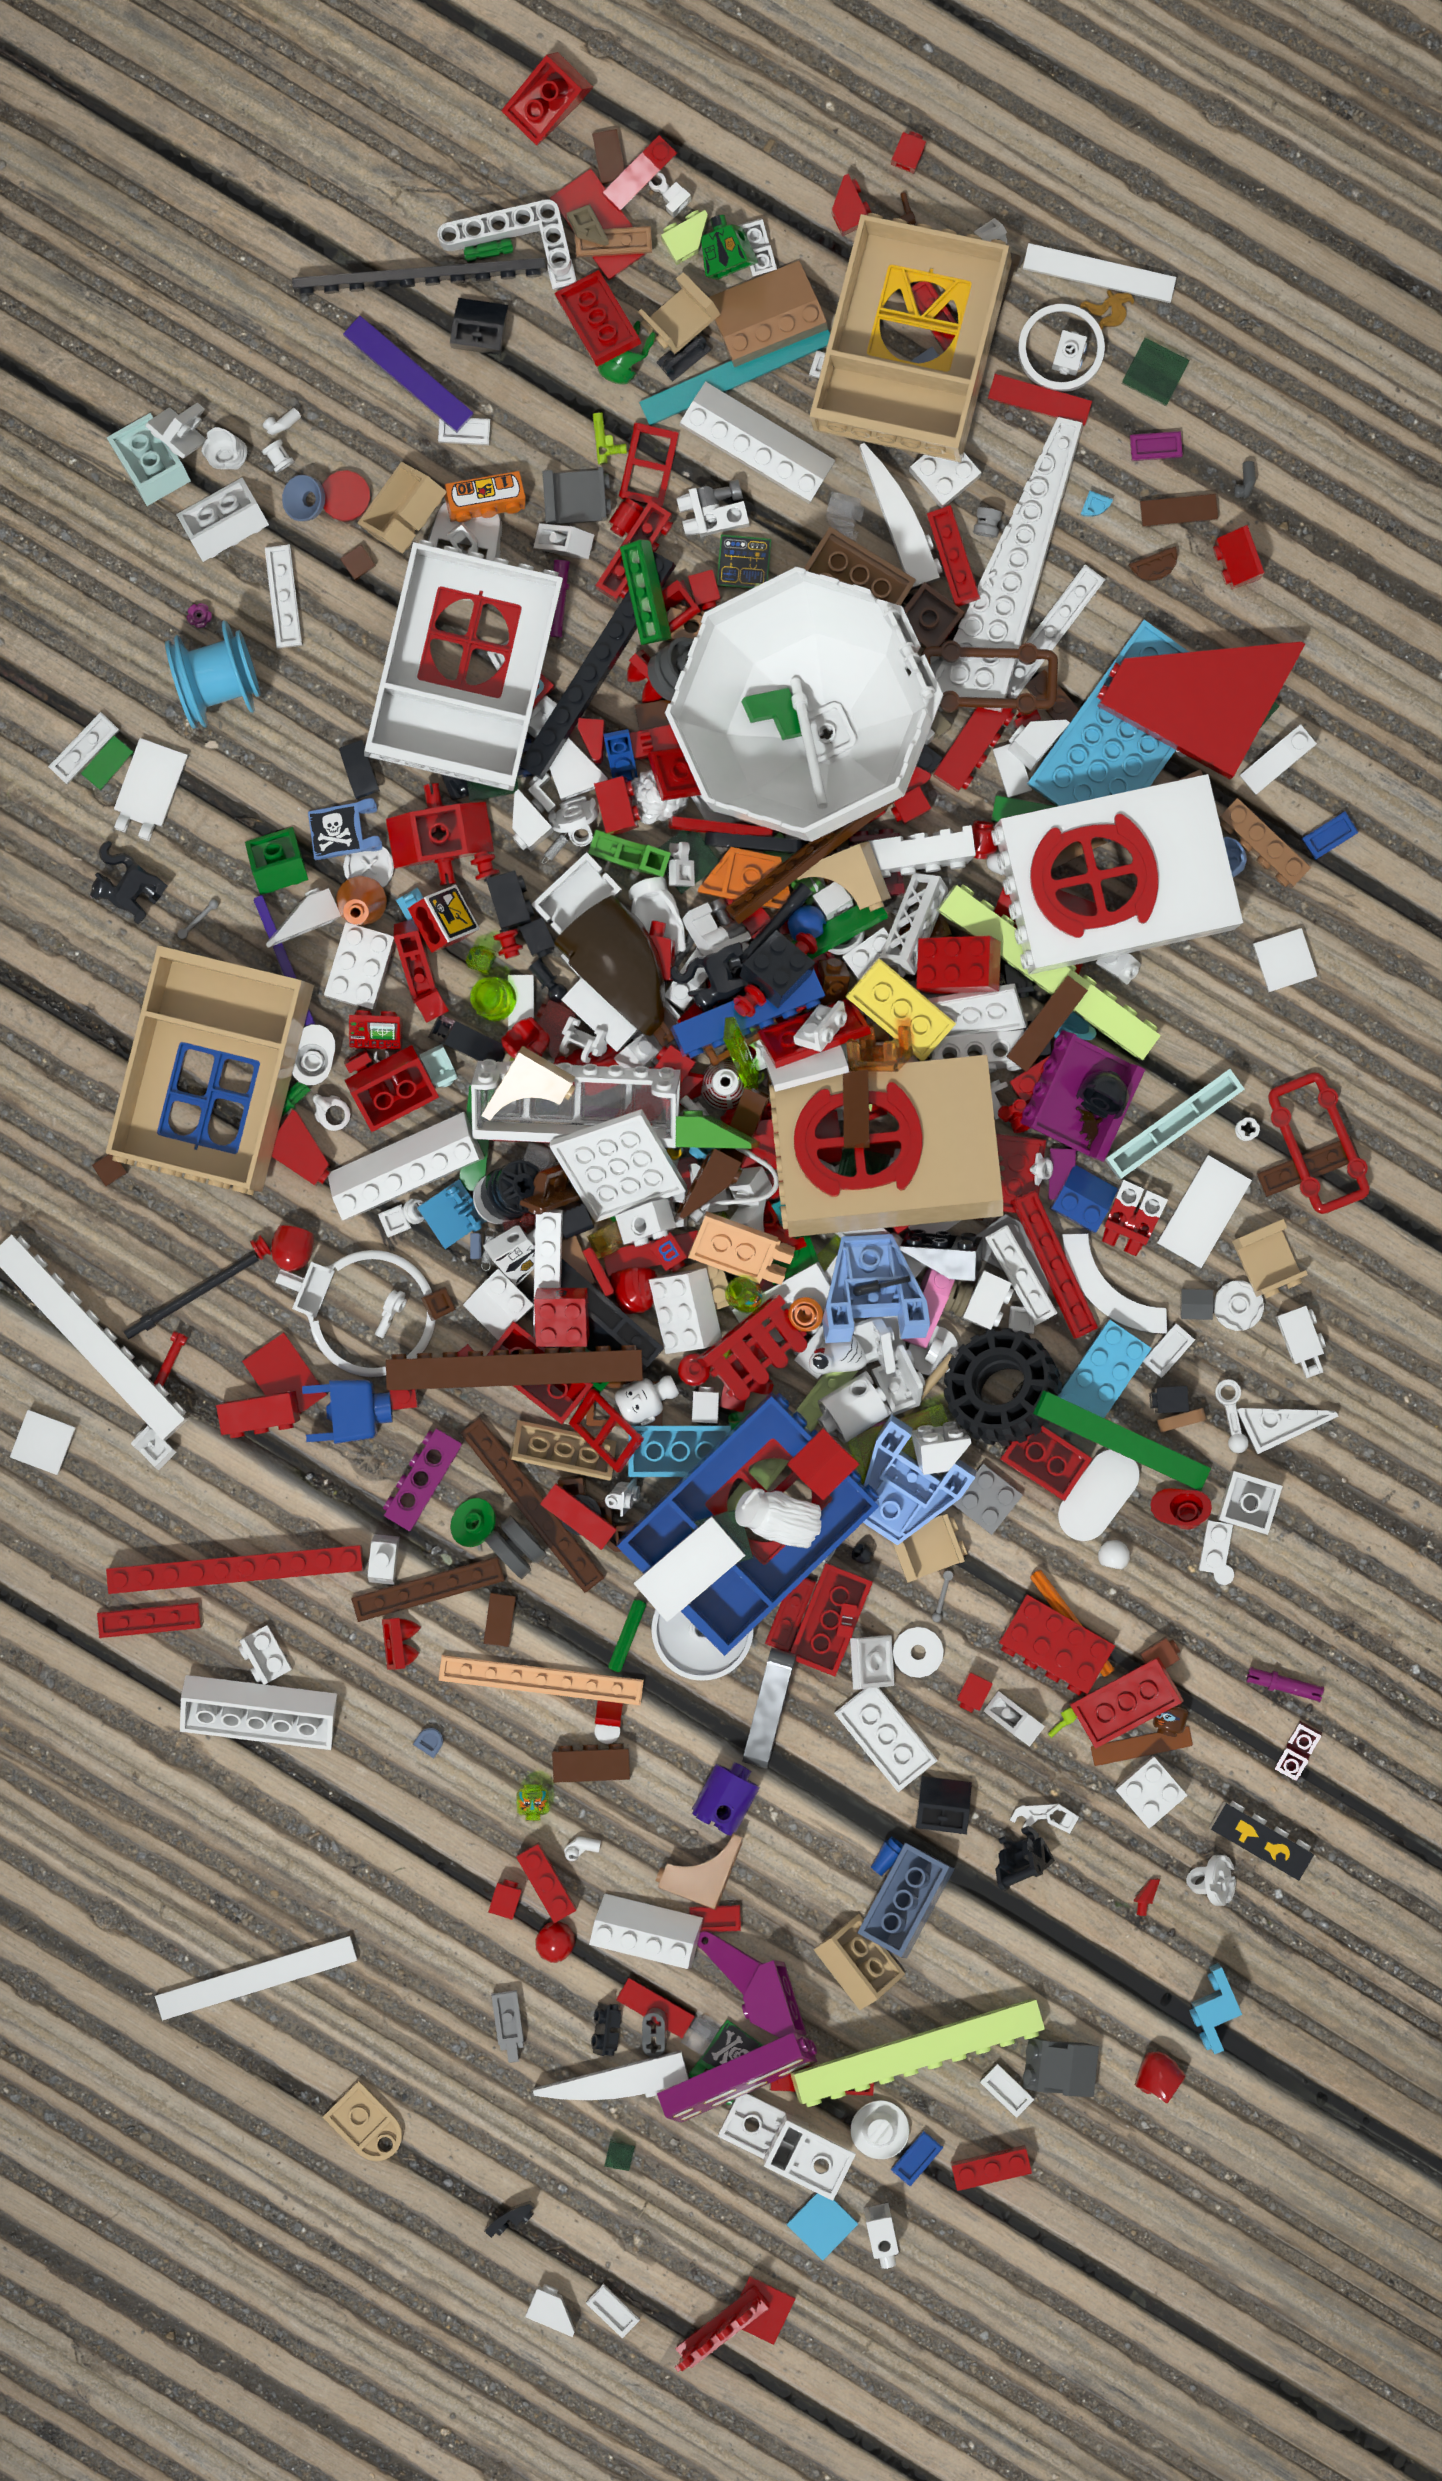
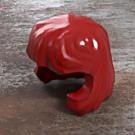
M644 1267L623 1269L622 1271L618 1270L611 1274V1286L615 1291L614 1294L621 1311L626 1314H641L652 1307L654 1301L649 1280L657 1277L654 1270Z

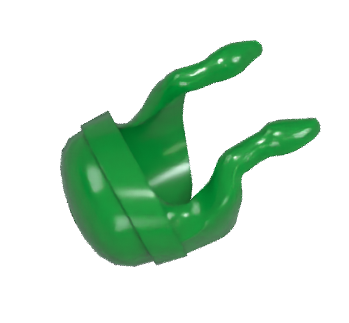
M639 320L633 326L637 335L640 333L641 322ZM652 332L647 338L642 352L627 351L597 367L599 374L615 384L625 385L630 383L636 375L632 365L647 357L650 348L655 342V332Z

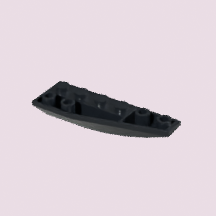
M562 1259L561 1288H588L589 1339L587 1346L592 1352H596L597 1346H611V1351H621V1346L636 1345L637 1350H642L644 1372L664 1347Z

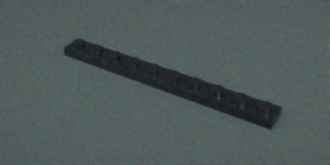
M545 258L297 277L292 278L294 292H299L300 296L313 295L314 291L324 290L326 294L339 293V289L349 288L351 292L364 291L365 287L375 286L376 290L389 289L390 285L400 284L402 288L414 287L415 283L425 282L427 286L439 285L440 281L450 280V283L459 284L466 282L465 279L475 278L478 282L489 281L491 277L501 276L503 280L514 279L516 275L526 274V277L533 278L540 277L541 273L546 272Z
M653 551L662 589L676 565L674 562ZM629 590L519 764L522 769L541 780L576 727L578 718H581L637 629Z

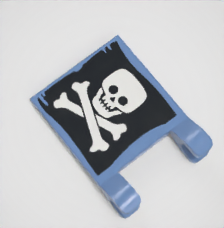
M373 798L364 799L357 803L308 812L315 861L364 851H380L382 849V842L378 836H372L363 840L360 814H370L377 811V804Z

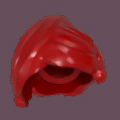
M529 1017L517 1022L501 1038V1042L505 1051L513 1059H515L522 1046L542 1057V1053L549 1043L550 1036L534 1018Z

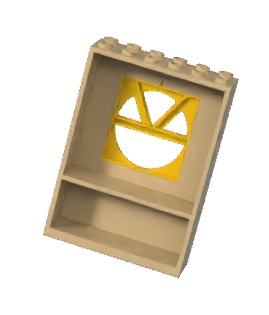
M869 213L868 216L861 214L809 416L813 430L961 463L1012 259L1009 245L997 239H993L991 242L981 240V237L973 234H967V236L957 235L955 231L950 229H942V231L933 230L931 226L926 224L914 226L898 218H894L891 221L883 219L882 216L874 213ZM925 281L942 287L945 292L920 316L910 284ZM898 289L902 291L908 313L884 308L887 300ZM953 300L958 311V324L933 319L949 301ZM880 319L952 334L955 337L947 350L931 361L914 363L900 360L891 354L884 345L880 334Z

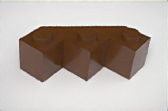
M585 1475L560 1477L557 1480L558 1485L571 1495L581 1494L587 1496ZM596 1499L595 1501L598 1503L601 1511V1517L617 1528L616 1532L607 1542V1546L614 1552H622L617 1547L618 1540L637 1522L615 1523L614 1509L606 1505L605 1499Z

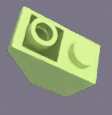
M696 210L685 217L686 221L677 225L675 222L663 230L664 233L661 234V240L676 266L699 253L701 238L704 235L708 220L706 210L702 212Z

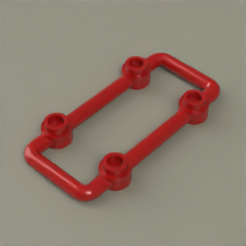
M1316 1072L1309 1073L1271 1089L1268 1095L1272 1108L1271 1123L1275 1127L1280 1128L1302 1181L1299 1188L1300 1192L1304 1197L1309 1198L1313 1209L1320 1214H1326L1367 1197L1370 1191V1186L1365 1176L1368 1170L1367 1164L1363 1159L1358 1158L1336 1106L1338 1094L1334 1089L1328 1087L1323 1075ZM1314 1082L1317 1084L1320 1092L1317 1099L1318 1104L1322 1108L1327 1109L1349 1161L1347 1173L1351 1178L1357 1180L1360 1188L1355 1192L1322 1204L1318 1195L1320 1183L1316 1178L1310 1176L1290 1128L1291 1113L1287 1108L1281 1106L1278 1099L1281 1095Z

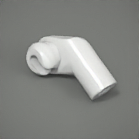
M581 1836L576 1837L564 1850L566 1859L575 1861L586 1850L599 1853L601 1840Z

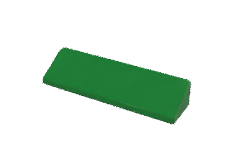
M638 540L621 546L620 551L641 645L670 639L671 632L651 542L649 540Z

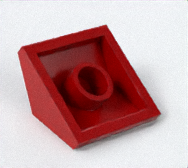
M824 1428L787 1463L793 1472L822 1500L860 1464Z

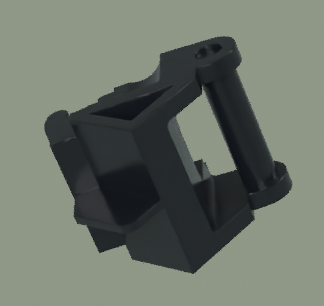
M1030 1826L1021 1829L1022 1833L1027 1836V1838L1015 1842L1006 1835L999 1838L1000 1844H1003L1005 1849L998 1853L999 1864L995 1871L997 1884L1002 1891H1006L1011 1885L1032 1876H1041L1043 1871L1055 1861L1042 1837L1039 1838V1834Z

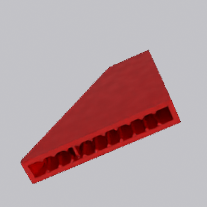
M1290 642L1124 658L1120 664L1116 662L1108 676L1112 677L1108 686L1103 685L1096 698L1100 699L1097 707L1230 780L1235 776L1302 652L1305 643Z

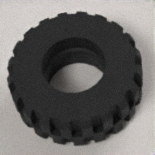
M1003 1328L1002 1331H996L995 1329L986 1330L984 1335L979 1336L977 1334L971 1337V1341L968 1344H962L957 1349L958 1354L955 1358L952 1357L948 1363L950 1370L944 1375V1383L947 1386L944 1389V1397L948 1402L951 1414L960 1427L965 1429L972 1438L976 1440L982 1439L985 1444L995 1445L996 1442H999L1001 1446H1009L1014 1441L1019 1443L1027 1441V1437L1033 1433L1036 1436L1042 1431L1041 1427L1045 1423H1050V1421L1033 1414L1043 1390L1055 1396L1062 1392V1383L1059 1380L1060 1373L1049 1352L1036 1338L1031 1339L1028 1333L1021 1330L1015 1333L1012 1328ZM1004 1369H1015L1023 1373L1024 1383L1022 1389L1013 1400L1001 1405H991L983 1402L981 1398L982 1388L991 1375Z

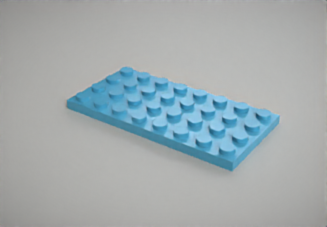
M1143 620L1030 778L1027 785L1056 806L1150 787L1175 752V749L1097 707L1100 699L1096 697L1103 685H1109L1112 677L1108 675L1116 662L1120 664L1124 658L1186 653L1189 651L1146 620ZM1102 838L1108 843L1111 842L1109 839Z

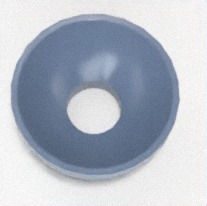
M307 475L293 477L283 490V508L293 520L310 521L315 519L321 513L325 504V492L321 483ZM310 492H313L316 501L313 506L309 507L306 503V497Z

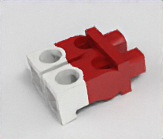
M1122 1180L1103 1226L1105 1230L1102 1242L1114 1247L1119 1235H1123L1129 1238L1123 1251L1137 1256L1142 1246H1146L1168 1199L1146 1190L1137 1212H1134L1144 1189Z

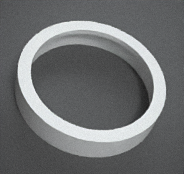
M1069 304L1050 305L1033 314L1024 325L1018 343L1019 361L1029 379L1038 386L1059 392L1073 391L1087 384L1098 372L1105 351L1103 333L1096 320L1085 310ZM1054 312H1069L1080 316L1091 326L1097 340V355L1093 365L1083 376L1069 382H1054L1039 375L1031 366L1026 353V340L1032 326L1043 316Z

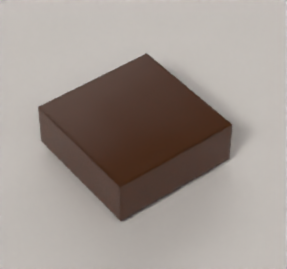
M359 545L340 559L355 581L376 567L362 545Z
M110 1154L92 1165L105 1187L127 1174L122 1163L113 1161V1155Z
M442 1287L421 1298L431 1321L456 1310L446 1287Z

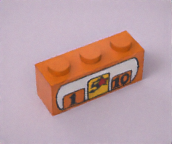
M519 471L448 483L444 487L446 491L444 497L450 522L457 521L462 523L476 517L491 518L499 513L507 512L513 514L521 509H525L526 498Z

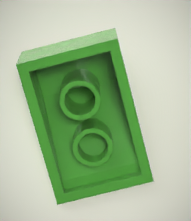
M703 1110L683 1111V1115L676 1116L675 1147L745 1149L760 1147V1141L711 1115H703Z

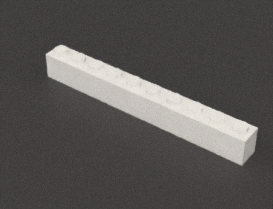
M11 1234L0 1245L1 1269L162 1440L166 1441L187 1421L184 1416L186 1413L184 1408L178 1402L174 1404L170 1402L166 1397L169 1395L168 1391L160 1383L155 1386L149 1379L152 1376L151 1373L142 1364L138 1367L132 1361L134 1355L125 1346L120 1348L114 1342L117 1337L108 1328L103 1330L97 1324L100 1319L90 1309L86 1312L80 1306L83 1301L75 1292L71 1291L68 1293L64 1289L63 1285L65 1282L57 1273L52 1275L45 1268L48 1265L47 1262L39 1254L34 1257L28 1250L31 1247L30 1244L21 1235L17 1238Z

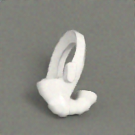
M319 1094L313 1096V1102L316 1106L315 1118L323 1127L331 1131H337L348 1124L350 1109L340 1097L333 1095L322 1097ZM331 1106H340L344 1110V1119L340 1124L331 1125L326 1120V1111Z

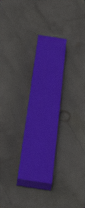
M361 316L343 333L347 340L456 433L474 415L468 407Z
M263 895L255 897L253 901L270 939L277 931V928ZM283 943L272 946L284 976L297 979ZM309 1008L304 1024L305 1027L316 1025Z

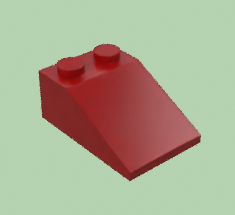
M559 52L547 54L501 111L537 146L582 102L593 86Z

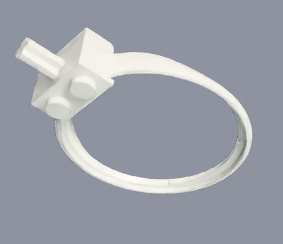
M380 1250L355 1252L329 1266H321L311 1262L305 1278L280 1269L275 1283L299 1292L292 1309L304 1313L308 1317L314 1340L322 1353L339 1368L365 1377L385 1376L386 1366L365 1368L343 1360L326 1343L320 1330L319 1321H313V1317L316 1318L335 1272L333 1269L336 1267L337 1271L345 1266L361 1260H384L406 1270L419 1284L424 1296L432 1293L427 1280L412 1263L396 1254ZM428 1312L423 1335L416 1347L407 1355V1359H416L417 1353H422L432 1337L436 1320L431 1321Z

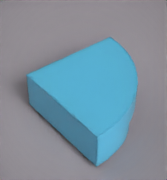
M1089 491L1081 516L1093 517L1102 514L1110 507L1113 499Z

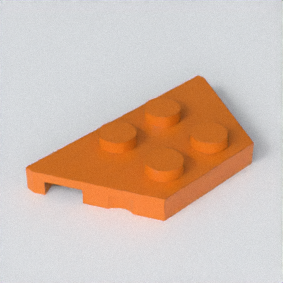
M730 847L721 861L711 871L710 875L700 885L698 893L736 900L782 864L781 857ZM789 886L763 906L780 910L790 896Z

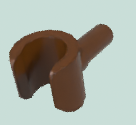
M903 192L900 196L906 214L900 216L899 219L905 220L907 224L915 225V215L909 206L906 192Z

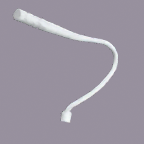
M687 1095L680 1101V1104L687 1108V1110H702ZM735 1148L765 1166L772 1173L774 1178L772 1189L758 1197L717 1200L706 1203L692 1212L690 1217L698 1222L707 1208L717 1205L754 1203L770 1198L779 1186L776 1170L748 1149Z

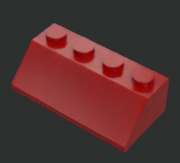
M513 1321L486 1356H494V1350H509V1355H519L520 1349H534V1354H545L544 1349L546 1347H536V1339ZM570 1383L518 1385L513 1387L563 1425L593 1384Z

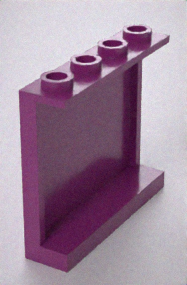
M1062 1030L1054 1042V1049L1050 1058L1044 1064L1041 1078L1034 1086L1032 1098L1023 1110V1118L1020 1123L1088 1157L1104 1162L1146 1069L1131 1064L1077 1037L1074 1033ZM1094 1072H1116L1129 1090L1126 1109L1118 1119H1113L1116 1114H1108L1107 1118H1102L1103 1121L1097 1124L1098 1134L1088 1149L1089 1140H1085L1088 1133H1079L1082 1130L1084 1121L1081 1122L1079 1120L1082 1114L1079 1110H1076V1107L1085 1111L1088 1110L1081 1105L1084 1100L1080 1097L1077 1099V1091L1084 1079ZM1093 1114L1095 1120L1100 1118L1099 1116Z

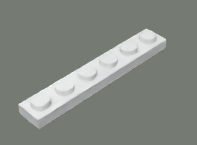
M555 1209L541 1215L536 1214L534 1297L537 1288H561L563 1210ZM533 1311V1337L535 1338V1312Z

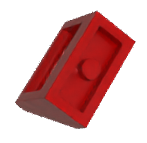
M678 580L662 591L666 612L670 610V607L673 608L682 600H685L690 605L687 610L669 622L671 633L701 612Z
M578 718L580 736L594 764L600 765L603 762L604 754L603 734H605V722L598 719Z

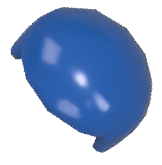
M812 905L802 906L789 917L787 923L791 938L796 941V935L800 932L809 933L814 938L823 934V923L826 924V919L819 907Z

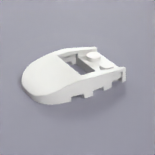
M446 502L440 507L428 536V541L434 543L436 548L438 539L449 541L447 538L448 532L461 524L457 521L450 522ZM496 514L491 518H471V520L464 522L477 538L478 548L488 550L486 560L493 561L494 558H499L501 552L500 539L502 537L500 514ZM467 537L459 542V544L472 546Z

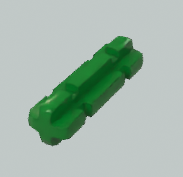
M510 238L503 239L500 243L493 241L479 244L477 248H474V246L464 248L466 262L477 261L476 258L482 260L500 256V253L505 255L513 252V244Z

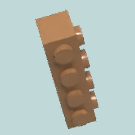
M1238 798L1219 817L1221 828L1229 835L1233 833L1239 839L1238 842L1248 853L1252 851L1258 857L1256 861L1264 869L1268 870L1270 868L1276 874L1275 879L1283 887L1286 888L1288 885L1290 888H1293L1311 869L1303 859Z

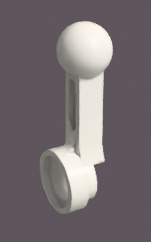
M1223 1380L1217 1385L1215 1396L1226 1410L1231 1433L1228 1446L1232 1452L1242 1453L1248 1447V1439L1241 1433L1236 1409V1402L1241 1396V1389L1235 1381ZM1225 1386L1232 1387L1235 1390V1397L1231 1400L1224 1399L1221 1396V1389Z

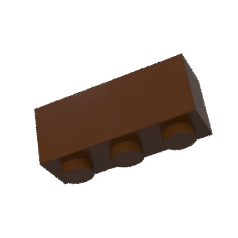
M624 1743L608 1744L606 1749H598V1744L583 1745L582 1750H573V1745L557 1746L558 1751L552 1752L553 1783L630 1780L629 1748H624Z

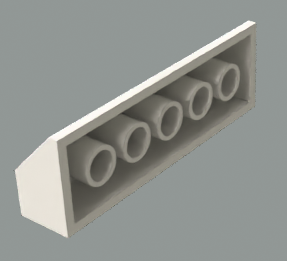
M706 381L679 426L810 504L835 462L833 458Z
M462 1112L331 1171L328 1176L331 1195L342 1221L349 1220L485 1159L477 1139H472V1127L466 1113Z
M185 1675L181 1695L180 1732L331 1750L337 1694Z

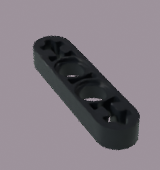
M705 832L704 841L705 846L734 847L746 850L793 854L803 848L804 843L803 840L716 832Z

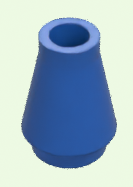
M890 1837L888 1841L885 1840L871 1868L883 1876L894 1865L904 1845L893 1837Z

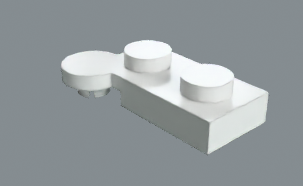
M1207 1520L1198 1570L1214 1573V1579L1217 1583L1227 1585L1234 1578L1233 1569L1226 1565L1233 1525Z

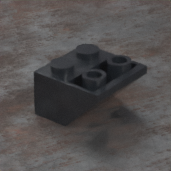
M458 298L450 338L451 348L501 355L509 305Z
M921 1776L915 1827L918 1829L967 1835L972 1782Z

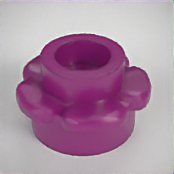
M203 603L191 605L187 615L189 624L195 625L196 628L205 627L212 618L208 606ZM198 613H201L200 618L197 617Z

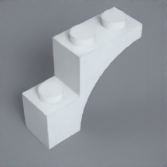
M762 1166L741 1169L743 1171L736 1184H730L729 1186L735 1199L762 1196L772 1188ZM766 1199L754 1203L738 1204L739 1208L730 1220L764 1232L763 1216Z

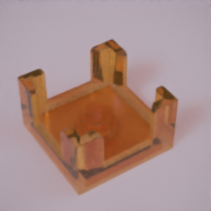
M869 1026L871 1034L859 1038V1042L854 1041V1039H849L846 1042L849 1071L898 1072L913 1056L910 1026H899V1039L885 1041L883 1045H876L873 1026Z

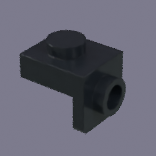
M1010 964L1003 965L1006 985L1015 983L1019 998L1029 997V992L1035 991L1032 981Z

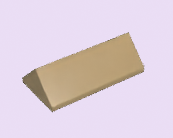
M517 1420L509 1459L611 1481L613 1468L578 1433ZM605 1439L602 1446L615 1457L616 1441Z

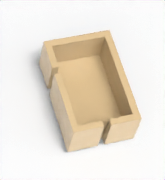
M401 462L357 524L377 540L403 554L416 536L414 532L416 530L419 531L426 524L431 513L441 503L446 491L429 476Z

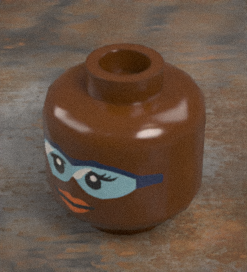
M1182 1703L1153 1718V1726L1157 1728V1733L1176 1737L1177 1734L1184 1732L1189 1712L1186 1708L1181 1707Z

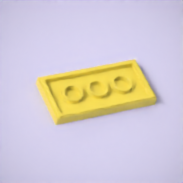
M879 957L846 994L847 999L920 1061H925L956 1025L951 1018Z

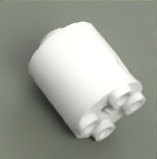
M867 1371L818 1400L819 1408L823 1414L817 1419L821 1428H824L830 1435L838 1437L844 1444L892 1414L884 1402L887 1400L885 1394L879 1387L876 1389L873 1387V1380Z

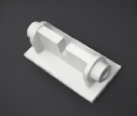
M634 1477L630 1483H617L612 1493L610 1492L605 1498V1503L609 1508L621 1510L620 1516H624L632 1508L634 1502L639 1499L640 1486H636L637 1477Z

